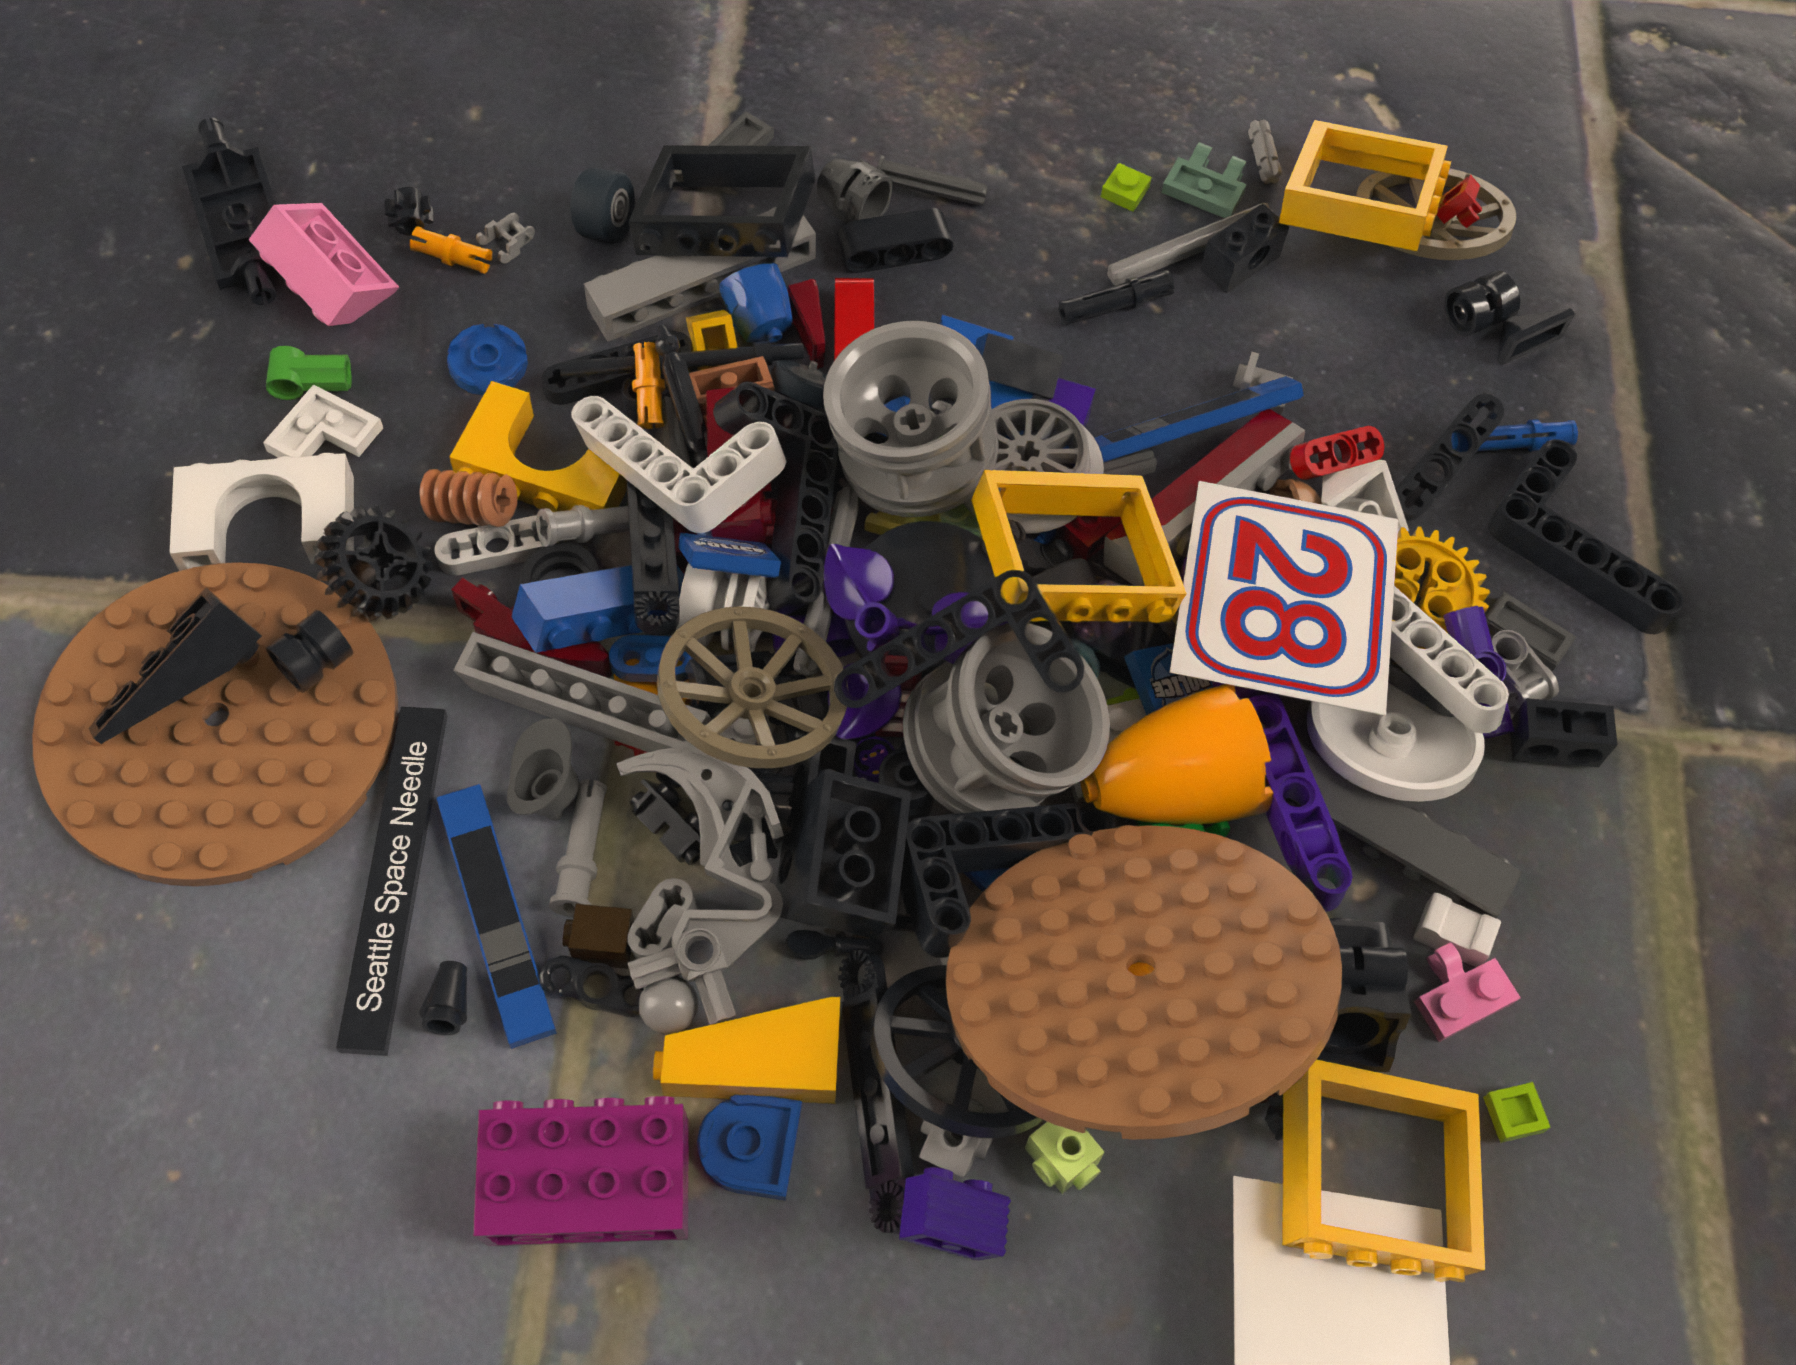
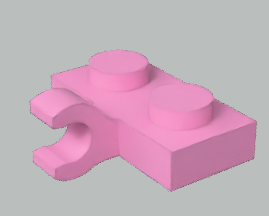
M1450 942L1434 951L1435 954L1427 957L1431 969L1439 977L1443 985L1418 997L1414 1003L1437 1040L1441 1042L1512 1005L1521 997L1496 958L1465 973L1460 954Z

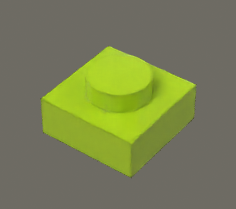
M1118 163L1103 185L1100 197L1134 212L1150 188L1152 177Z
M1533 1082L1492 1091L1483 1097L1500 1143L1545 1133L1551 1128Z

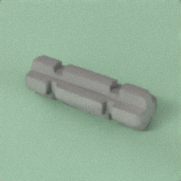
M1264 119L1260 121L1254 120L1250 123L1248 133L1253 143L1251 145L1257 167L1261 169L1259 170L1260 178L1265 184L1271 182L1275 184L1280 181L1282 169L1277 160L1279 158L1273 137L1270 134L1271 129L1268 121Z

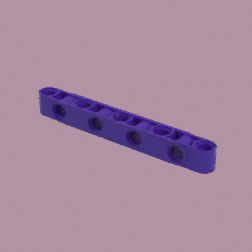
M1187 557L1184 559L1180 574L1182 583L1184 581ZM1211 681L1212 684H1213V687H1216V686H1219V685H1223V684H1224V683H1219V682ZM1235 686V694L1239 700L1249 698L1260 722L1268 727L1263 728L1271 756V761L1265 763V787L1270 786L1273 791V799L1269 810L1266 812V816L1282 855L1292 873L1313 893L1325 912L1331 911L1342 902L1353 878L1334 822L1279 694ZM1284 799H1294L1299 802L1301 807L1291 806ZM1324 878L1331 881L1336 889L1323 887L1317 879Z

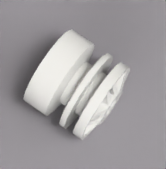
M688 563L679 598L680 620L676 630L692 618L715 609L739 606L768 610L767 577L750 575L747 582V574L732 573L729 579L725 578L726 572L692 568ZM732 629L721 630L722 648L730 651L734 646ZM747 629L750 652H753L762 631ZM714 633L708 634L698 639V641L703 646H708Z

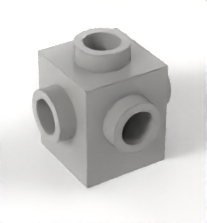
M947 1097L943 1102L952 1105L954 1099ZM970 1098L968 1111L983 1113L984 1105ZM924 1120L920 1132L928 1136L919 1158L943 1169L950 1170L964 1178L970 1171L975 1157L984 1160L993 1138H976L964 1135L963 1137H958L953 1132L941 1129Z

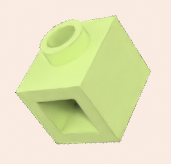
M1046 1122L1029 1136L1025 1146L1026 1151L1035 1160L1032 1166L1039 1178L1049 1187L1055 1185L1062 1194L1072 1185L1081 1190L1101 1172L1097 1165L1105 1152L1087 1130L1085 1133H1080Z

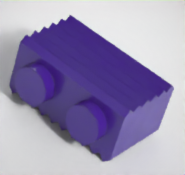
M925 1168L923 1175L906 1178L900 1240L956 1254V1256L971 1258L972 1260H985L1004 1256L1006 1253L1004 1246L1007 1243L1005 1236L1008 1232L1006 1225L1009 1222L1007 1215L1010 1212L1008 1205L1011 1202L1009 1196L992 1192L993 1184L987 1181L976 1179L964 1180L963 1183L953 1180L954 1173L943 1168Z

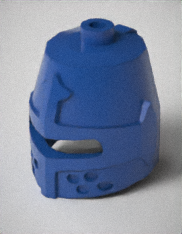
M759 264L744 268L731 274L719 284L720 294L726 309L731 314L733 326L747 342H776L792 326L793 319L789 293L777 264Z

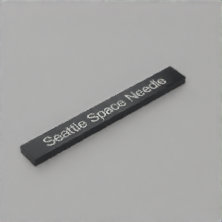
M401 706L336 1046L340 1053L388 1056L448 717L445 709Z

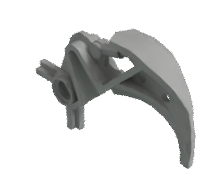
M689 745V747L660 749L631 757L616 763L621 776L636 772H658L665 774L681 785L693 801L699 818L700 865L704 866L706 874L764 902L760 910L684 909L672 934L671 943L673 947L628 962L629 971L636 990L682 974L683 979L687 980V982L695 981L709 1025L724 1022L737 1015L722 972L728 969L775 925L783 909L781 894L777 887L770 882L773 876V868L767 859L766 834L762 833L761 819L765 817L772 839L784 836L771 795L749 768L716 759L693 745ZM704 771L712 772V777L709 780L702 779L701 775ZM727 801H731L734 804L733 809L730 811L723 809V804ZM744 815H747L752 820L753 834L750 835L752 862L739 867L732 858L729 846ZM696 941H708L713 945L714 950L709 961L704 964H695L689 961L688 950L690 946Z

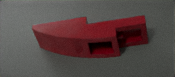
M463 577L451 589L458 611L474 621L475 633L534 652L511 617L514 606L506 607L498 601L495 594L482 584L475 586ZM597 641L537 652L539 655L606 678L612 676L609 653Z

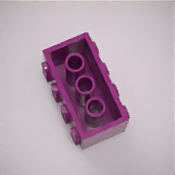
M653 1096L645 1098L644 1105L624 1106V1099L598 1098L594 1100V1106L574 1107L573 1100L550 1099L544 1101L543 1108H523L524 1103L521 1101L505 1100L493 1102V1109L479 1110L473 1236L488 1246L688 1240L689 1120L684 1105L674 1104L675 1098Z

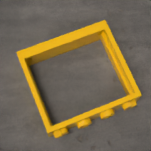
M1314 120L1285 188L1279 223L1418 251L1422 235L1430 237L1452 162L1445 160L1448 146ZM1321 160L1425 180L1416 209L1310 188V185Z
M1005 470L983 471L971 501L995 577L1009 570L1024 571L1006 513L1121 517L1145 586L1037 585L1059 621H1111L1115 623L1137 621L1160 623L1172 620L1187 593L1142 476ZM1019 577L1008 579L1003 586L1005 599L1012 604L1022 603L1028 596L1027 583ZM1042 617L1033 618L1031 621L1036 622L1048 620Z
M1316 1060L1307 1072L1283 1093L1282 1245L1304 1249V1253L1310 1254L1312 1259H1329L1333 1255L1346 1257V1263L1355 1267H1375L1378 1263L1390 1265L1391 1273L1413 1276L1420 1275L1422 1272L1433 1273L1434 1280L1437 1282L1451 1280L1463 1283L1465 1282L1466 1275L1485 1271L1479 1095ZM1321 1096L1442 1121L1444 1123L1447 1248L1321 1224Z

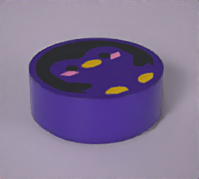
M869 737L859 741L856 745L853 767L855 774L859 778H865L866 780L878 783L879 767L884 757L895 750L891 743L880 737Z

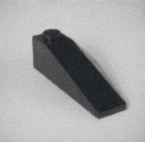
M205 587L167 630L171 637L166 647H161L155 652L150 651L141 662L143 665L139 670V675L142 677L138 682L129 681L123 685L89 727L93 739L102 744L230 671L238 662L240 664L246 663L258 650L259 644L257 641L262 635Z

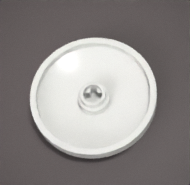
M1389 683L1386 716L1314 701L1310 702L1308 708L1307 730L1315 749L1324 761L1348 781L1384 797L1403 801L1423 802L1452 796L1471 782L1484 755L1483 733L1473 732L1456 717H1448L1436 713Z

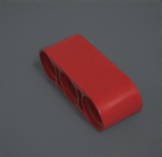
M835 278L834 361L851 342L874 329V278Z

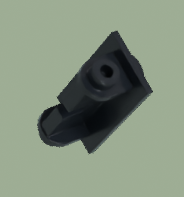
M643 778L641 783L648 791L646 793L640 791L633 796L630 804L633 806L632 813L653 834H657L667 823L670 828L659 840L680 863L686 862L688 865H693L700 859V829L697 813L692 811L688 814L679 805L683 798L667 782L662 781L660 784Z

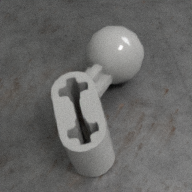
M677 878L666 879L654 888L628 933V944L635 960L673 947L671 943L672 934L684 909L699 910L693 891L685 881ZM679 976L646 986L639 999V1014L644 1024L653 1031L663 1035L678 1033L688 1028L694 1020L699 1007L698 994L693 985Z

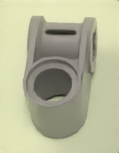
M1502 630L1491 638L1494 652L1503 654L1507 658V660L1503 658L1507 672L1503 683L1508 689L1509 697L1507 703L1511 713L1515 715L1526 698L1550 700L1558 695L1559 685L1556 677L1542 663L1522 635L1513 630Z

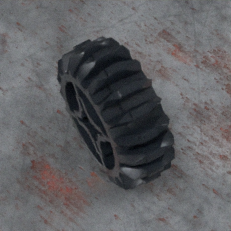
M361 505L360 507H355L350 513L347 511L340 513L335 518L336 521L330 522L324 528V535L318 539L315 546L321 552L314 557L313 563L323 567L317 573L316 580L328 581L330 584L325 589V595L336 593L340 597L337 608H343L350 604L353 617H359L366 611L369 621L377 620L381 615L388 620L397 616L398 612L400 614L407 613L413 608L414 603H418L424 597L425 592L423 590L430 585L432 580L427 573L432 570L434 563L424 559L429 554L431 547L421 546L418 543V540L422 537V532H414L412 534L408 529L410 519H404L401 523L396 521L395 510L388 511L383 516L379 505L372 506L368 511ZM364 536V542L360 547L353 551L346 550L348 538ZM394 575L402 576L397 590L385 591V583L389 581V578H392Z

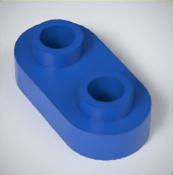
M626 635L617 639L609 651L613 673L625 681L657 682L661 655L671 636ZM684 651L679 659L683 664L675 667L676 681L688 680L685 666L692 657L686 651ZM630 659H637L640 661L638 664L634 666H629L625 664Z

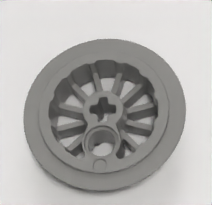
M1019 399L1003 403L992 409L998 435V455L993 470L1104 474L1102 453L1095 438L1065 408L1045 400ZM1025 430V435L1021 436L1018 431ZM1038 430V433L1033 436L1032 431ZM1069 445V449H1061ZM1061 464H1075L1073 469H1069ZM971 497L963 504L976 516ZM1006 513L1008 519L1019 522L1023 526L1025 534L1050 531L1068 524L1077 517V515Z

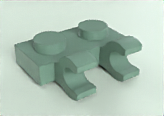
M1199 142L1189 161L1180 157L1177 158L1163 183L1161 193L1222 218L1229 217L1234 214L1245 193L1247 184L1240 181L1243 177L1242 170L1247 161L1232 156L1222 175L1207 168L1209 164L1208 156L1213 147Z

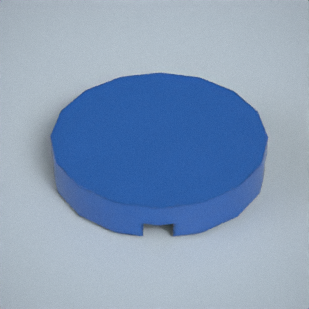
M484 324L473 325L461 331L450 342L447 357L450 376L457 386L469 393L484 395L491 381L514 387L525 375L528 365L525 344L515 331L498 324H494L495 327H484Z

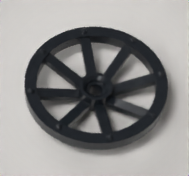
M936 965L915 970L904 975L888 988L878 1004L871 1023L870 1047L875 1066L882 1080L902 1104L917 1116L941 1129L976 1138H1001L1017 1135L1043 1121V1119L1013 1104L1001 1094L1000 1096L1006 1104L1008 1112L978 1113L968 1111L976 1070L979 1067L972 1059H968L955 1034L948 1000L936 990L946 988L947 965ZM914 995H918L948 1022L893 1016V1014L906 1000ZM891 1033L947 1039V1042L903 1067L893 1048ZM950 1059L961 1065L952 1105L932 1096L915 1082L918 1078Z

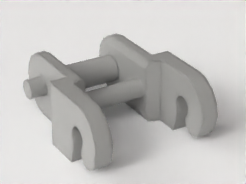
M510 213L497 223L492 220L485 225V236L481 232L477 233L476 241L480 245H486L495 238L499 239L503 236L509 241L506 244L507 253L501 250L498 252L497 258L502 263H508L521 254V247L533 239L535 229L532 226L523 227L519 223L518 214ZM512 229L518 232L514 236L508 234Z

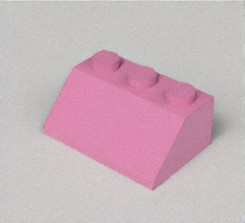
M322 203L273 205L249 239L259 251L260 257L280 273L286 280L288 288L297 295H300L312 308L313 315L327 326L354 322L394 294L399 288L392 278Z

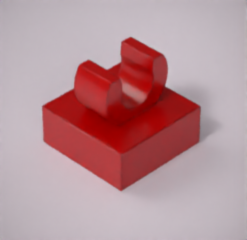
M1469 175L1442 195L1436 216L1444 224L1454 216L1457 217L1465 228L1479 220L1480 217L1477 214L1482 211V207L1476 201L1480 184L1472 175Z

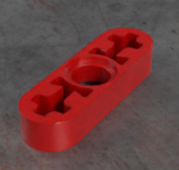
M1365 426L1313 439L1293 447L1290 453L1291 468L1297 477L1302 480H1309L1377 461L1384 454V440L1381 433L1373 426ZM1364 443L1365 449L1358 451L1356 444ZM1334 444H1337L1342 454L1341 462L1335 456ZM1317 454L1319 462L1311 463L1309 456Z

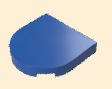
M734 1095L730 1099L718 1104L704 1117L697 1138L700 1162L709 1178L721 1188L734 1193L786 1201L802 1101L772 1096Z

